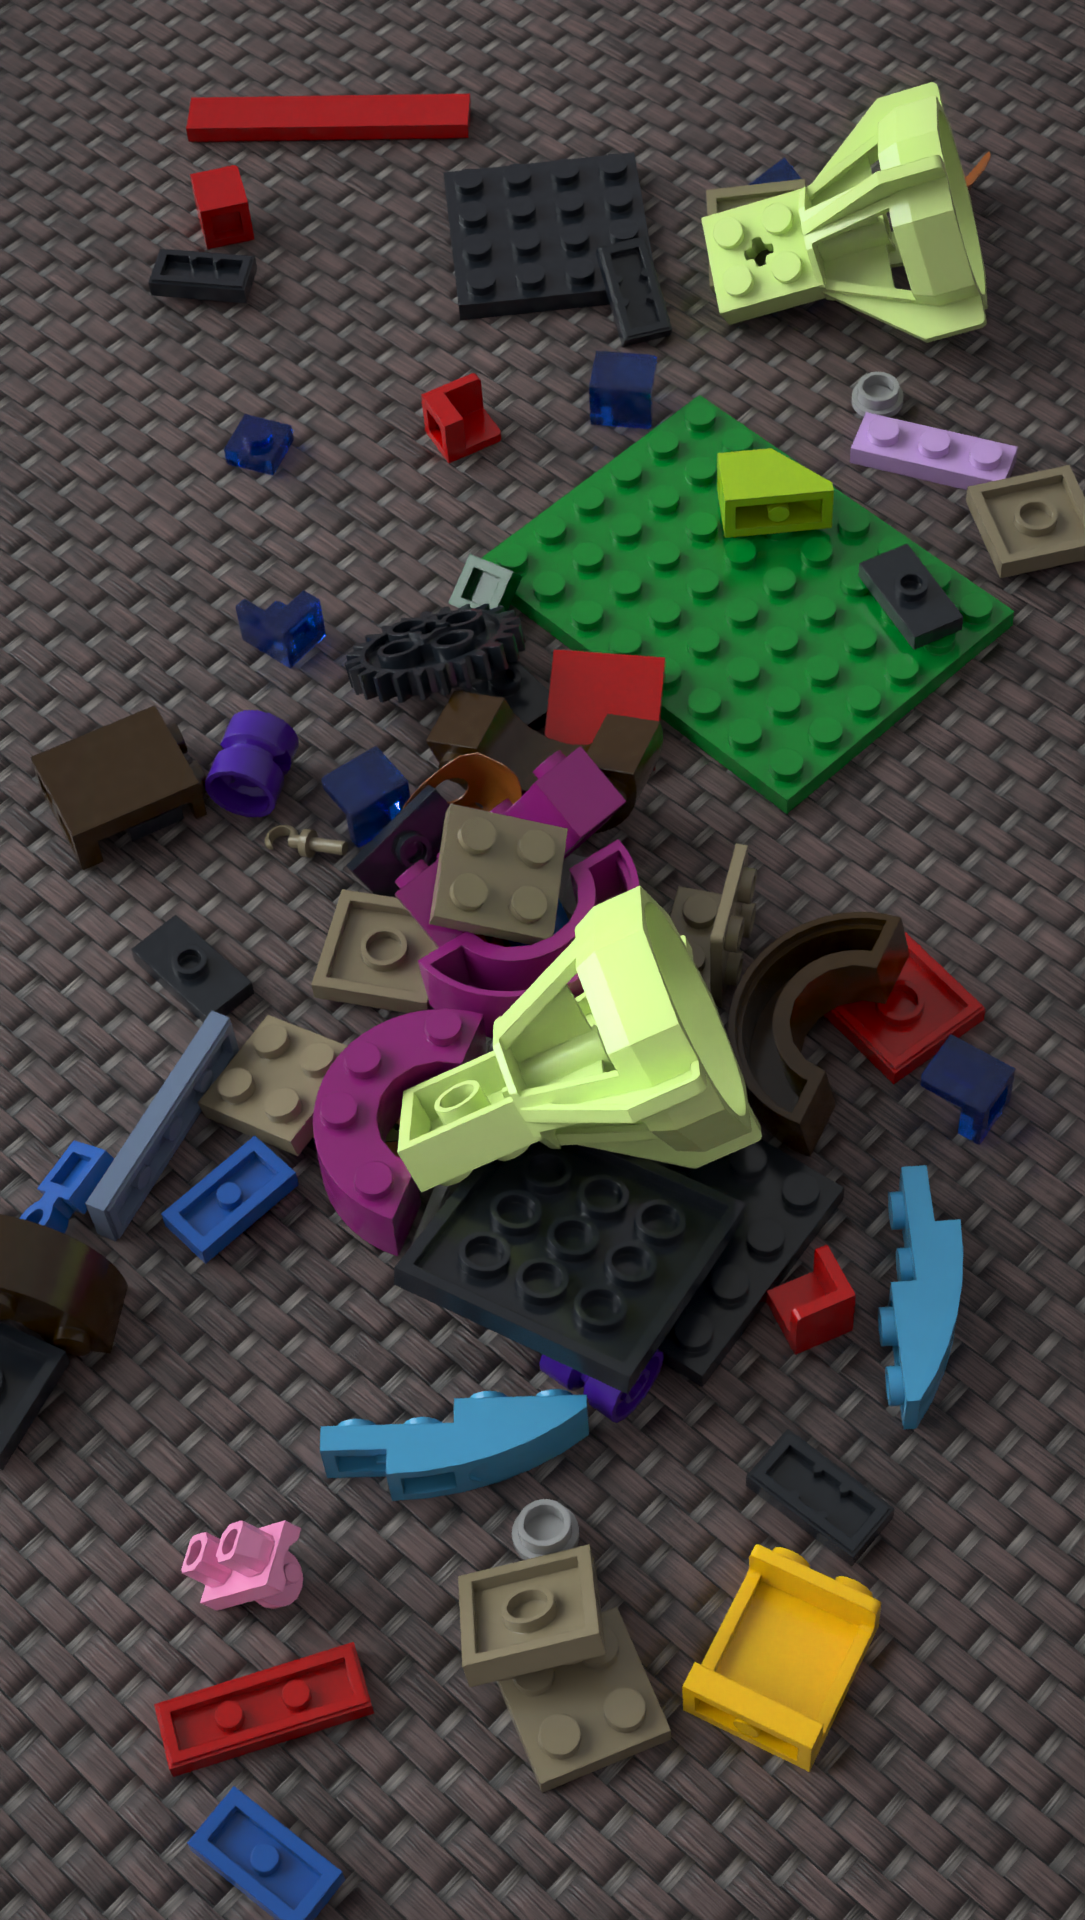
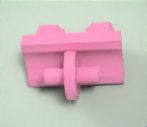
M242 1520L229 1524L221 1539L207 1532L194 1535L187 1549L181 1569L182 1574L205 1584L200 1603L216 1611L254 1600L261 1606L270 1609L290 1605L298 1598L303 1586L301 1565L296 1557L288 1551L289 1547L298 1540L301 1528L286 1520L261 1528H257Z

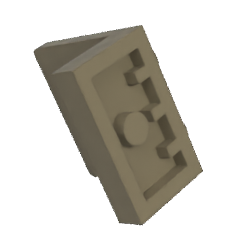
M738 843L735 844L723 893L719 894L678 886L670 915L679 935H684L692 948L693 961L717 1007H722L727 986H738L744 960V951H739L742 937H751L756 916V903L751 902L756 886L757 869L748 867V845Z

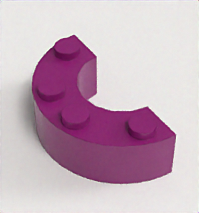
M580 746L567 757L561 750L552 754L533 771L538 780L534 782L530 789L515 804L507 798L490 812L567 828L565 860L598 831L624 805L626 800ZM440 852L436 856L438 859L430 866L421 859L395 881L400 888L395 893V896L438 948L465 932L429 924Z
M617 839L569 868L577 907L570 921L552 937L528 946L504 947L484 942L475 934L464 932L419 959L418 965L429 1004L434 1009L448 1008L484 1014L486 1037L493 1038L495 1020L499 1016L502 1017L575 940V927L594 906L640 886L636 867L625 846ZM576 973L567 983L575 998L584 993L578 973Z
M440 1008L412 1012L389 1019L374 1026L351 1042L338 1055L321 1082L314 1105L313 1132L325 1190L331 1204L345 1224L362 1239L382 1251L399 1256L421 1206L420 1192L417 1184L401 1158L395 1156L385 1144L387 1134L401 1117L403 1091L487 1054L484 1014L466 1010Z

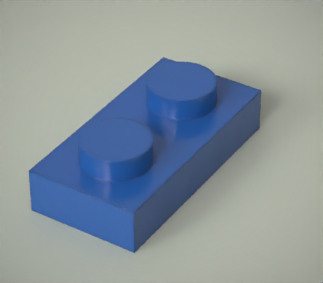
M253 1136L162 1212L161 1215L165 1226L206 1264L299 1185L297 1175L293 1169L260 1139Z
M233 1786L187 1842L190 1850L276 1920H314L345 1881L343 1872L235 1786Z

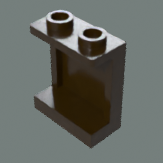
M155 705L30 757L41 792L82 870L104 862L98 841L186 803L196 819L207 815L202 794L207 793L205 774L197 760L191 763L187 762L183 754L188 753L181 731L175 722L166 725Z

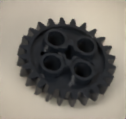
M486 603L477 608H471L470 604H465L454 611H451L450 607L446 606L439 613L431 614L428 611H424L420 614V617L401 618L400 622L392 626H382L381 634L366 635V642L354 644V652L346 654L347 662H345V666L355 694H364L366 700L379 697V701L384 703L394 697H398L399 703H403L412 696L419 695L422 701L435 692H440L446 696L450 694L452 688L462 687L468 689L472 687V683L478 680L492 679L491 671L507 670V662L520 659L519 652L525 651L524 642L526 641L520 617H516L514 610L505 612V608L502 605L490 609L489 604Z

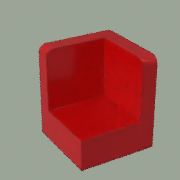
M231 165L190 174L197 214L207 250L255 240L249 204L238 166Z
M475 373L421 394L425 432L448 463L501 441V430L483 407L481 380Z
M828 1245L814 1250L813 1272L767 1291L766 1303L795 1355L853 1331L856 1294Z

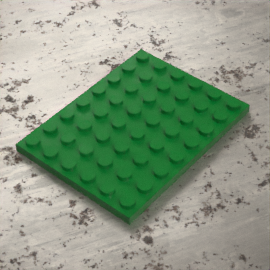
M698 395L484 555L482 559L523 576L511 604L572 651L665 657L666 668L661 719L784 813L788 814L1013 626L1014 610L835 487H833L832 528L725 538L717 492V453L772 448L791 460H795L710 401ZM904 544L909 545L963 616L962 630L913 650L858 576L859 563Z

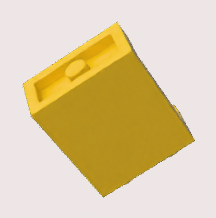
M756 1544L749 1556L747 1575L702 1664L694 1662L682 1686L683 1710L810 1772L879 1627L881 1602L873 1598L872 1592L866 1586L854 1579L838 1576L834 1580L811 1569L810 1564L794 1551L783 1547H775L773 1550Z

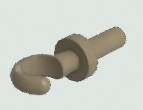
M279 825L272 828L266 834L264 840L266 848L273 850L272 843L276 838L289 836L288 846L298 849L299 855L307 858L313 857L316 852L344 856L348 851V843L346 841L318 838L317 832L313 829H303L299 835L298 831L290 825Z

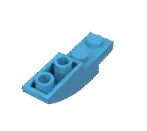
M927 1165L901 1167L899 1191L888 1193L890 1226L892 1230L902 1229L904 1248H896L898 1282H891L888 1307H878V1331L881 1347L892 1346L895 1366L885 1367L886 1393L889 1406H900L903 1430L917 1428L931 1405L944 1376L954 1340L963 1280L961 1219L935 1221Z
M562 1389L544 1390L536 1396L508 1397L497 1391H482L473 1394L470 1398H454V1423H442L430 1417H416L405 1421L404 1424L376 1425L374 1422L365 1419H348L339 1423L338 1426H321L320 1454L327 1478L387 1477L392 1501L425 1499L466 1492L498 1483L529 1471L562 1454L589 1435L587 1395H573L571 1392Z

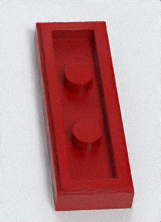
M354 1642L154 1704L169 1770L173 1777L374 1714Z

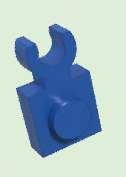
M74 1140L37 1188L43 1194L42 1198L28 1207L20 1219L44 1225L65 1234L69 1218L75 1211L85 1214L88 1210L85 1203L114 1158L106 1150Z

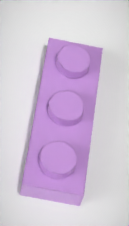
M866 412L851 446L850 463L967 490L968 486L1010 478L1016 463L1018 447Z

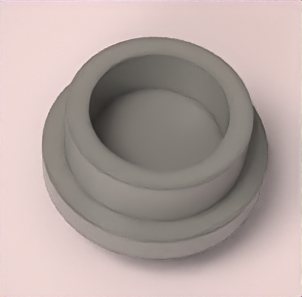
M870 372L862 376L854 387L851 403L854 410L863 417L866 412L893 417L901 410L904 395L894 376L885 372Z
M540 1499L526 1505L515 1519L512 1527L514 1548L524 1560L576 1548L579 1543V1526L574 1514L561 1503L551 1499Z

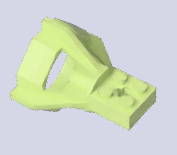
M934 82L877 98L809 186L701 218L719 314L729 325L824 298L840 302L927 343L980 329L987 324L985 309H988L986 271L971 198L952 129L944 113L941 93ZM879 160L881 171L872 174L871 165ZM887 212L890 213L891 223H892V227H893V231H892V232H891L889 220H888V217H887ZM768 249L769 252H773L766 256L765 265L759 266L755 262L756 256L761 251ZM904 266L911 290L895 288L892 267Z
M638 886L594 906L575 927V940L502 1017L499 1016L495 1020L493 1025V1051L403 1091L397 1153L422 1193L440 1184L442 1186L457 1184L468 1177L474 1169L497 1159L500 1161L514 1159L525 1152L531 1144L538 1141L551 1149H561L562 1145H581L696 1169L761 1140L762 1133L760 1124L748 1103L745 1080L713 997L693 961L692 948L684 935H679L669 914L641 886ZM578 973L584 993L575 998L567 983Z

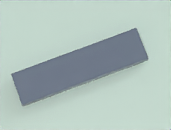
M211 1010L85 1204L97 1234L115 1242L118 1238L120 1239L202 1110L197 1102L238 1053L239 1048L230 1017Z

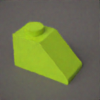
M772 448L717 453V492L725 538L832 528L834 488L831 481Z

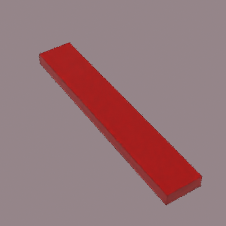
M470 93L191 97L186 131L189 142L469 138L471 98Z

